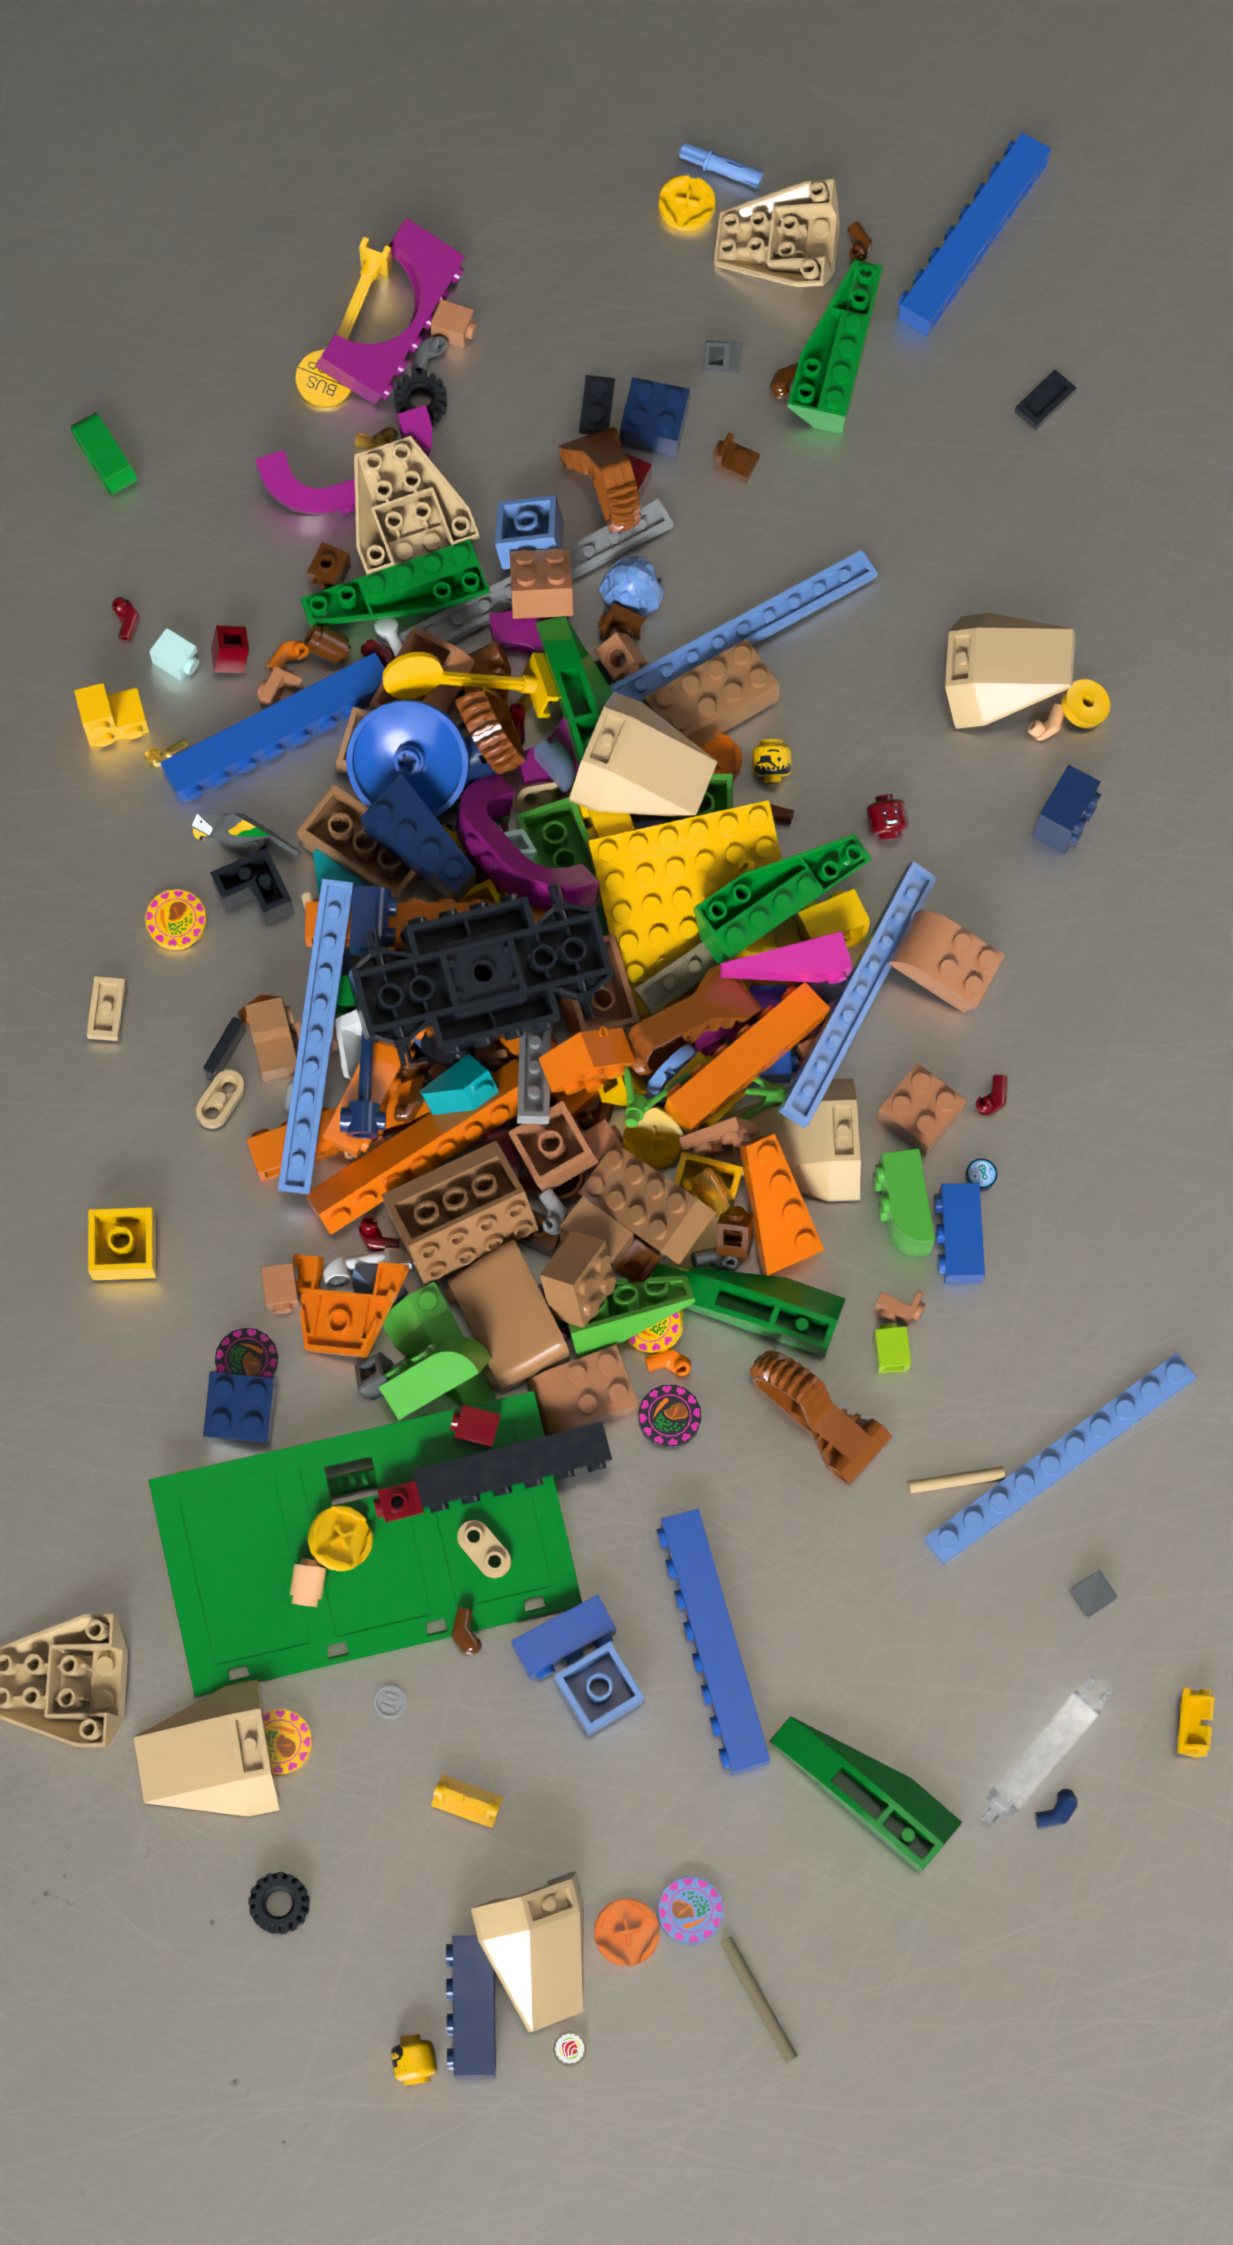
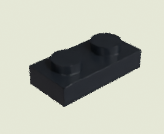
M586 375L579 433L593 434L610 428L615 378Z

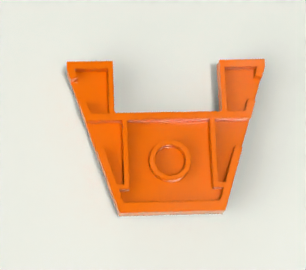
M294 1254L293 1263L297 1267L298 1274L296 1287L297 1292L300 1293L302 1305L300 1319L304 1350L314 1353L367 1358L409 1272V1266L378 1262L373 1294L320 1290L324 1258Z

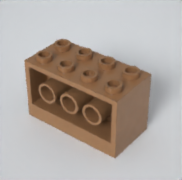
M497 1141L382 1194L397 1234L423 1284L439 1279L449 1272L466 1266L505 1243L525 1238L539 1230L526 1193Z

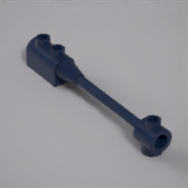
M353 886L349 947L351 955H361V960L369 954V946L364 933L368 930L378 929L381 946H385V949H388V946L395 947L396 928H390L389 923L390 916H397V898L391 897L389 889L376 886ZM363 1031L361 1033L358 1101L349 1102L348 1107L341 1106L340 1132H347L346 1135L351 1138L375 1139L378 1137L379 1130L386 1129V1111H380V1104L371 1102L374 1042L364 1039Z

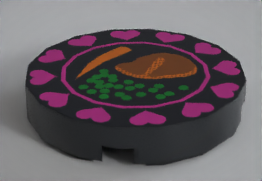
M241 1328L232 1331L221 1340L216 1349L215 1365L217 1371L275 1376L278 1371L279 1356L276 1345L267 1334L258 1329Z
M675 1384L661 1385L652 1389L642 1399L638 1410V1423L644 1437L653 1445L669 1449L679 1448L688 1444L697 1435L702 1421L701 1407L696 1397L686 1388Z

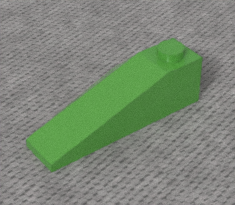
M687 1276L649 1277L645 1282H628V1278L617 1279L613 1292L607 1295L600 1305L597 1315L590 1319L585 1328L567 1323L577 1359L618 1345L695 1303V1297Z
M435 1282L402 1299L389 1311L383 1323V1327L394 1347L408 1359L417 1355L420 1349L432 1342L438 1346L448 1339L464 1337ZM482 1370L446 1392L460 1407L496 1399Z

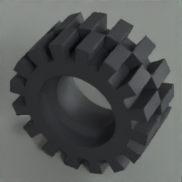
M416 370L411 371V378L406 373L402 376L403 382L398 380L396 383L397 389L394 388L393 392L396 414L418 408L411 405L409 398L414 393L425 392L432 397L431 403L426 408L431 425L434 426V420L439 423L442 420V414L445 415L447 393L446 387L443 386V381L440 378L436 380V374L434 373L427 377V371L422 370L421 375H417Z
M284 1872L266 1874V1877L260 1878L255 1887H252L250 1891L251 1896L248 1898L249 1912L254 1922L271 1934L283 1935L287 1934V1932L295 1931L300 1924L304 1923L305 1917L310 1910V1898L305 1886L295 1876ZM277 1890L286 1891L292 1898V1907L283 1916L270 1914L266 1906L269 1895Z

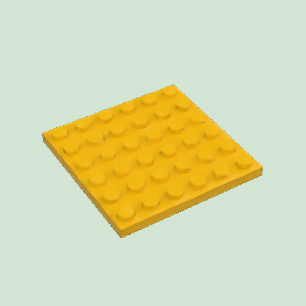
M769 800L587 841L595 877L599 881L598 890L608 934L615 935L639 1018H646L652 1015L634 991V988L702 942L693 907L739 876L738 865L742 860L750 859L757 864L758 868L782 860ZM795 915L786 919L728 961L800 943ZM740 979L747 987V989H749V986L786 984L787 987L803 983L795 981ZM702 981L691 987L689 990L675 998L673 1001L662 1007L654 1014L693 995Z

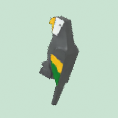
M197 814L192 824V833L196 839L203 840V836L210 837L214 835L227 847L242 851L244 857L265 848L268 849L270 841L297 856H300L302 853L280 838L278 834L246 814Z

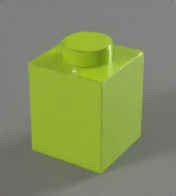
M898 1323L880 1325V1329H875L873 1334L877 1374L909 1371L912 1363L907 1326L899 1327Z

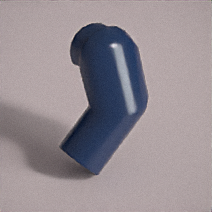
M1062 1789L1057 1793L1058 1801L1053 1809L1035 1812L1038 1829L1063 1825L1069 1821L1078 1806V1799L1071 1789Z

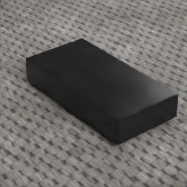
M1054 370L1015 407V413L1037 430L1076 393L1077 388L1057 370Z
M234 1017L229 1022L203 1067L207 1079L213 1081L218 1073L224 1071L246 1033L244 1021Z

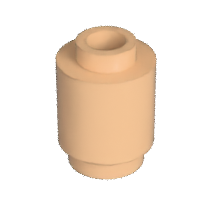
M301 1558V1565L294 1564L289 1594L293 1595L291 1604L318 1606V1599H322L326 1568H320V1563L317 1560Z

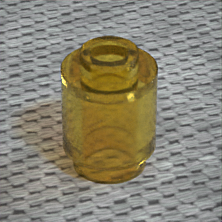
M711 1168L689 1181L693 1187L691 1191L694 1196L715 1211V1217L731 1208L728 1202L733 1197L719 1174H714Z

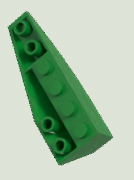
M859 260L853 261L800 354L787 407L813 428L839 434L844 432L882 274V265Z
M468 539L302 597L300 601L309 625L312 627L314 624L321 626L435 613L489 594L490 589L471 541Z
M566 616L536 622V628L559 695V704L577 763L580 767L603 707L613 692Z
M853 834L745 872L693 907L700 939L719 965L731 959L871 861L872 858L857 835Z
M658 1264L651 1276H687L695 1297V1303L687 1306L686 1309L823 1358L826 1356L846 1298L787 1277L666 1264Z
M792 1716L786 1720L769 1740L773 1746L919 1873L925 1869L962 1824L961 1820L912 1778Z

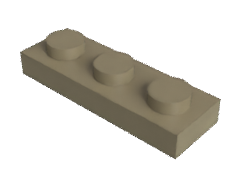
M701 942L634 988V991L652 1015L702 981L708 970L718 964L703 942Z

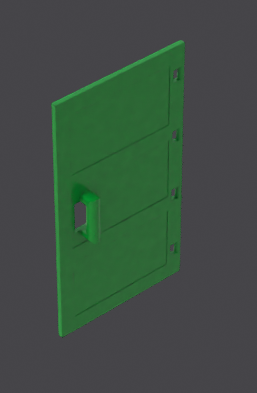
M534 1391L469 1406L500 1414L492 1448L454 1438L456 1431L450 1430L454 1412H461V1407L148 1479L194 1697L214 1693L227 1685L258 1680L259 1682L449 1638L451 1637L458 1607L473 1611L469 1627L474 1632L572 1609L583 1603L554 1476L544 1478V1485L525 1489L524 1484L512 1486L513 1493L494 1497L493 1492L481 1494V1501L462 1505L461 1500L448 1503L450 1509L431 1514L430 1509L427 1508L423 1509L424 1514L390 1523H385L384 1517L377 1518L373 1499L379 1498V1495L332 1505L331 1497L376 1486H378L379 1490L416 1481L413 1472L415 1469L543 1437L544 1433ZM372 1457L373 1468L326 1478L325 1467ZM399 1496L391 1500V1506L395 1509L401 1508L404 1504L403 1499ZM338 1505L351 1507L361 1513L367 1520L366 1523L373 1534L372 1549L367 1558L351 1570L336 1571L326 1568L322 1599H318L317 1607L291 1604L293 1595L289 1594L294 1564L301 1565V1558L316 1560L310 1551L307 1541L308 1530L314 1518L322 1511ZM477 1520L485 1524L508 1551L511 1565L505 1575L499 1578L487 1577L460 1547L457 1535L460 1527L465 1522ZM472 1530L468 1533L467 1538L470 1542L476 1543L480 1539V1534ZM493 1555L488 1559V1563L491 1567L497 1568L501 1564V1559L499 1556ZM543 1596L545 1607L525 1611V1599ZM445 1619L447 1630L427 1634L425 1623ZM346 1642L349 1653L328 1657L327 1646ZM247 1665L250 1676L229 1680L228 1669Z

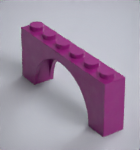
M407 217L388 247H391V255L405 270L413 289L414 311L408 328L393 339L374 344L353 342L335 334L315 365L316 368L373 405H376L381 397L385 400L395 386L390 381L395 374L400 377L409 362L404 359L408 351L414 353L423 339L419 336L420 331L423 327L427 330L429 329L435 314L433 313L434 308L437 304L439 305L441 299L446 300L451 293L446 289L449 283L452 281L456 284L464 271V268L460 265L466 256Z
M512 610L490 614L489 626L492 641L497 640L505 653L520 654L531 657L532 653H544L536 622L556 617L513 619ZM563 717L556 730L546 740L551 744L553 738L556 737L561 742L575 763L577 776L579 766ZM534 747L524 750L527 762L519 765L523 784L551 779L535 760Z

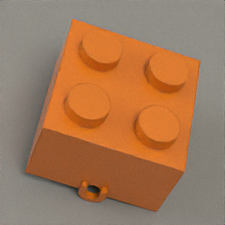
M604 1025L600 1026L598 1030L579 1032L538 1058L551 1093L565 1091L566 1095L576 1093L582 1089H586L587 1092L596 1091L605 1086V1080L624 1075L626 1073L625 1068L636 1062L623 1028L608 1029Z

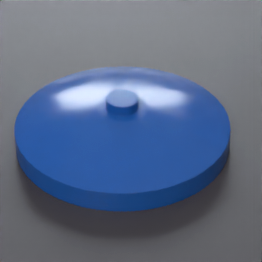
M402 699L377 707L360 721L352 733L348 744L346 767L353 790L368 808L402 773L432 814L437 817L449 809L461 795L469 775L470 755L461 729L447 713L427 702Z

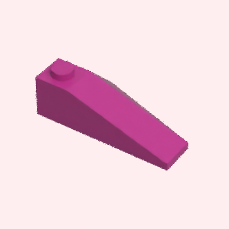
M841 931L721 963L719 972L721 978L814 983L828 981L829 984H835L847 979V975H850L852 970V963Z

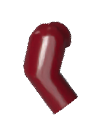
M117 597L113 600L111 607L122 622L118 638L125 642H132L140 616L129 600Z
M514 703L510 705V712L523 745L525 742V706Z

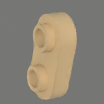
M552 779L523 784L515 794L517 807L521 812H525L570 797L573 784L562 796L555 795L556 790L560 788ZM532 793L536 795L533 801L525 800L527 794Z
M224 1070L213 1079L196 1106V1116L202 1126L215 1129L226 1122L245 1092L243 1078L238 1072ZM232 1084L235 1086V1089L232 1092H225V1086ZM210 1110L218 1111L217 1116L214 1118H209L207 1113Z
M477 1520L465 1522L460 1527L457 1535L460 1547L487 1577L499 1578L505 1575L511 1565L508 1551L485 1524ZM472 1530L480 1534V1539L476 1543L470 1542L467 1538L468 1533ZM493 1555H497L501 1559V1564L497 1568L491 1567L488 1563V1559Z

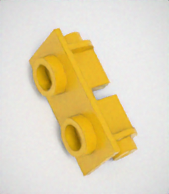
M1183 1687L1182 1700L1180 1702L1181 1715L1177 1736V1753L1200 1758L1207 1757V1751H1211L1212 1726H1205L1202 1723L1203 1720H1213L1215 1697L1212 1696V1690L1199 1689L1197 1691Z
M442 1774L440 1781L436 1785L431 1806L493 1829L504 1797Z

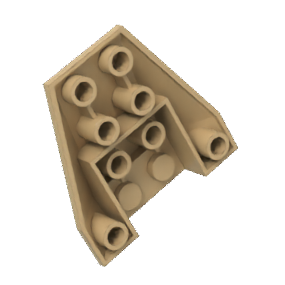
M835 180L805 181L720 212L714 257L715 267L793 287L824 286L835 274L840 229Z
M411 436L354 455L356 548L366 575L468 539L472 543L480 537L470 508Z
M994 613L961 616L948 631L945 689L954 726L957 729L985 726L1071 688L1073 685L1075 630Z
M613 691L603 707L584 753L569 801L597 812L695 817L716 768L717 761L644 703Z
M853 1078L832 1079L809 1125L804 1128L778 1111L782 1103H774V1105L763 1109L747 1119L757 1122L760 1131L757 1136L751 1137V1140L766 1133L775 1134L800 1194L828 1202L860 1200L861 1158L858 1105ZM761 1102L730 1112V1119L739 1117ZM732 1144V1164L743 1167L740 1148L734 1147Z
M81 1615L1 1646L0 1720L75 1747H108L125 1716L128 1649L117 1615Z
M258 1680L224 1686L133 1737L144 1803L245 1817L280 1811L275 1777L272 1775L262 1715L264 1710Z
M576 1872L548 1880V1885L521 1895L495 1899L471 1908L478 1941L528 2032H534L583 2012L584 1902Z

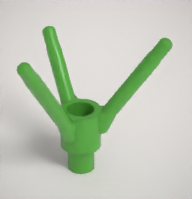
M629 1066L625 1068L626 1073L623 1076L628 1104L625 1111L627 1117L626 1125L631 1128L636 1127L638 1122L643 1119L645 1112L666 1097L667 1093L676 1084L681 1083L682 1085L690 1079V1073H686L651 1099H646L644 1096L634 1093Z
M758 1077L753 1082L761 1085L762 1089L747 1088L745 1093L762 1096V1102L740 1115L739 1118L747 1120L763 1109L774 1105V1103H782L790 1087H784L783 1084H774Z

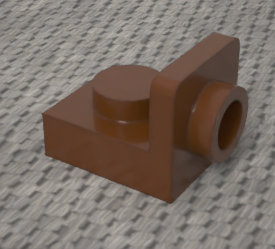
M731 433L727 434L724 441H718L713 456L716 457V470L745 483H748L760 460V453L735 443L734 435Z
M613 603L610 611H604L599 619L597 627L600 628V639L606 641L608 634L613 628H616L619 633L629 634L631 638L634 637L641 640L646 630V618Z
M638 1237L635 1238L616 1267V1270L632 1282H645L652 1275L660 1261L666 1259L667 1256Z

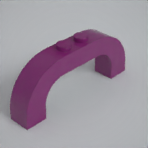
M426 405L397 414L395 419L401 438L411 436L427 457H429L432 446V425ZM284 450L255 459L254 463L265 489L284 507L306 515H326L340 511L341 515H346L356 511L355 479L330 487L316 489L305 486L294 477Z
M495 774L478 779L464 790L455 826L457 837L467 852L502 890L509 895L518 894V898L527 896L531 906L550 910L552 902L547 887L560 883L564 901L570 904L593 907L599 881L583 864L566 868H548L538 865L529 860L493 822V819L510 815L515 790L501 775Z

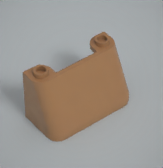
M515 1240L503 1244L446 1280L448 1286L443 1288L450 1305L452 1306L457 1303L476 1341L480 1342L492 1356V1359L487 1363L489 1370L485 1371L484 1374L491 1388L498 1387L501 1395L526 1384L530 1379L544 1371L570 1362L569 1349Z

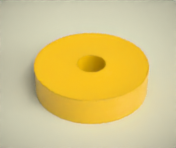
M1089 679L1077 680L1062 695L1061 705L1065 716L1071 723L1080 728L1089 729L1096 727L1106 719L1110 712L1109 696L1104 688L1095 681ZM1083 701L1087 702L1089 707L1085 706Z

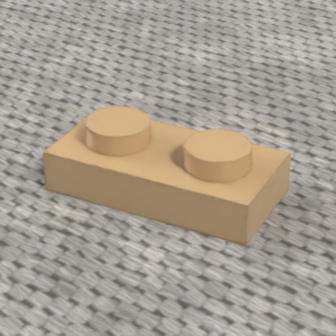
M94 976L86 1034L88 1039L119 1041L126 991L125 979Z

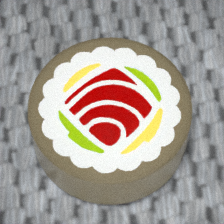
M567 2031L556 2038L553 2045V2053L559 2063L565 2066H575L585 2058L587 2046L580 2034Z

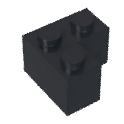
M267 848L210 872L214 887L226 911L254 899L266 925L294 913L292 900Z

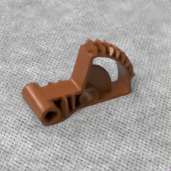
M611 427L558 445L559 455L566 471L574 469L576 472H581L583 475L591 477L609 530L613 533L624 532L637 526L641 517L639 492L630 460L622 453V444L618 430L615 427Z
M497 640L468 654L475 660L469 673L511 677L512 670L507 656ZM461 686L457 693V696L460 698L455 700L456 706L465 722V726L470 732V736L475 741L481 755L491 765L492 770L501 775L527 762L507 703L509 689Z
M721 964L708 970L693 995L640 1021L631 1028L627 1041L636 1062L630 1065V1068L639 1075H654L671 1055L686 1044L692 1046L703 1033L708 1030L718 1031L720 1026L724 1029H731L736 1020L742 1027L747 1024L751 1025L759 1019L758 1016L764 1009L740 979L721 978L719 972Z
M772 1350L765 1351L761 1356L759 1355L753 1362V1366L749 1369L751 1376L754 1378V1385L813 1435L826 1468L847 1485H851L892 1439L889 1431L872 1418L870 1420L863 1419L861 1414L857 1413L851 1416L847 1414V1409L840 1410L832 1403L824 1382L818 1376L811 1373L809 1369L804 1368L800 1363L795 1362L785 1354Z

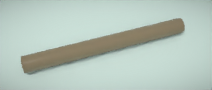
M732 1937L720 1942L723 1950L786 2063L791 2061L798 2055Z

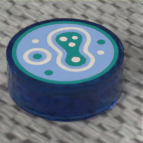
M975 1159L967 1167L965 1173L966 1182L979 1183L980 1191H987L996 1182L997 1168L987 1159Z

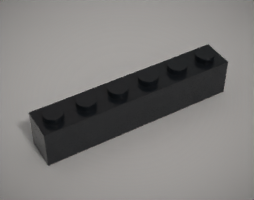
M602 1421L415 1469L413 1472L422 1508H429L432 1514L450 1509L448 1504L450 1502L461 1500L462 1505L481 1501V1494L493 1492V1496L498 1497L513 1493L512 1486L524 1484L525 1489L544 1485L543 1479L556 1476L557 1481L575 1477L574 1471L587 1467L588 1473L607 1468L606 1462L611 1461L612 1456Z

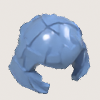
M623 556L622 559L618 560L608 569L599 587V592L608 604L609 611L613 603L641 616L658 609L664 595L661 578H657L654 565L640 556Z

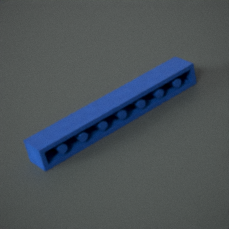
M1023 132L1016 141H1010L1005 149L1004 159L1001 163L997 161L993 165L987 183L982 182L978 186L974 194L975 200L971 205L966 204L959 215L958 219L960 221L955 227L953 225L949 227L943 239L945 242L941 248L936 247L932 251L928 259L929 265L925 270L921 268L913 280L914 286L910 291L905 290L897 304L900 307L899 320L926 336L930 334L1048 166L1051 148Z
M373 653L160 762L163 774L181 804L186 800H196L204 791L212 787L225 785L231 777L239 773L245 774L252 771L258 763L266 759L272 760L279 757L285 749L293 745L300 746L306 743L316 733L332 730L338 722L350 718L353 707L363 710L369 707L372 698L382 683V675L385 668L376 653Z
M699 1508L661 1518V1528L656 1529L661 1548L667 1547L670 1559L665 1560L669 1578H676L679 1590L674 1591V1596L678 1609L685 1610L688 1620L683 1622L687 1641H694L697 1653L691 1654L696 1673H703L705 1684L700 1686L705 1705L710 1703L712 1705L714 1716L709 1717L714 1737L719 1735L721 1737L723 1748L718 1749L723 1769L729 1767L730 1773L733 1775L769 1765L771 1760Z

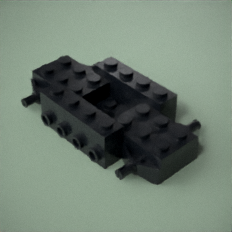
M560 883L547 887L552 902L551 909L536 923L534 922L528 897L518 898V894H511L499 898L500 903L488 906L487 901L470 905L469 911L458 913L457 909H450L439 913V918L427 921L426 916L409 920V925L405 926L400 933L404 952L385 949V946H381L378 929L364 932L369 946V954L350 970L348 978L364 1039L397 1049L402 1068L414 1064L409 1049L410 1041L423 1029L426 1030L432 1055L444 1053V1056H450L463 1052L462 1048L475 1046V1049L492 1045L494 1040L505 1038L508 1041L524 1036L523 1033L535 1030L536 1033L553 1029L554 1024L561 1018L555 996L577 1000L580 1003L584 1021L596 1018L591 1000L594 998L593 994L614 976L596 909L564 901ZM484 965L489 968L491 977L488 981L481 982L475 978L474 968L476 966Z

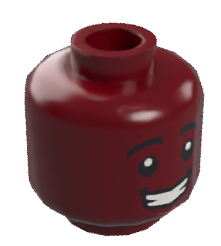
M893 794L876 796V802L867 807L871 834L878 836L879 840L902 837V832L908 828L905 802L900 799H894Z

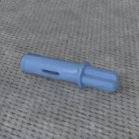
M683 143L679 152L680 158L703 166V171L705 172L707 170L714 171L758 189L761 183L763 170L716 154L712 148L707 151L689 143Z

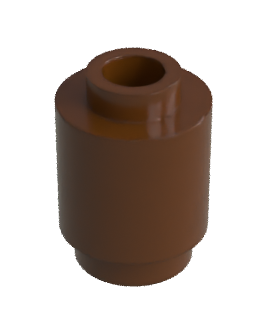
M314 624L308 631L304 641V646L308 647L311 653L333 664H338L340 660L344 662L351 651V645L348 644L349 637L325 625L318 626Z

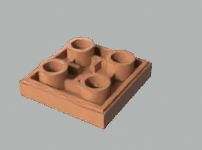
M733 1117L679 1137L681 1147L685 1150L694 1151L695 1155L705 1154V1157L709 1158L722 1154L724 1147L732 1144L734 1147H739L751 1141V1137L757 1136L760 1131L757 1122Z

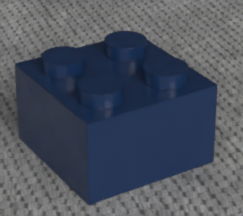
M632 377L619 431L622 446L677 458L689 409L690 389Z
M1068 764L1040 812L1032 836L1063 853L1066 852L1070 844L1075 847L1083 833L1082 829L1086 822L1090 821L1097 808V803L1102 795L1097 792L1101 781Z
M217 1370L211 1371L209 1374L203 1436L264 1443L272 1441L278 1377Z

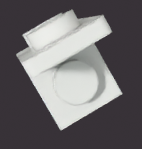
M357 1009L335 1019L341 1068L346 1079H352L360 1063L362 1027Z

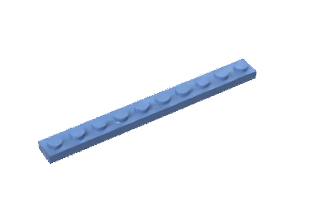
M860 550L609 687L612 692L614 691L644 703V697L741 641L747 639L753 646L876 579L878 572L863 550Z
M914 861L905 868L778 1109L780 1113L802 1128L808 1126L891 968V965L888 964L889 959L916 911L922 909L937 880V877Z
M322 878L278 1191L310 1195L352 903V888L354 886L352 882Z
M1175 1353L926 1536L924 1541L942 1565H945L1197 1378L1181 1356Z

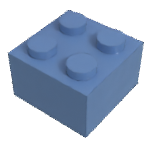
M557 495L498 502L495 546L503 570L510 569L509 551L562 549L564 520Z
M611 1641L554 1675L555 1683L588 1737L644 1703V1695Z

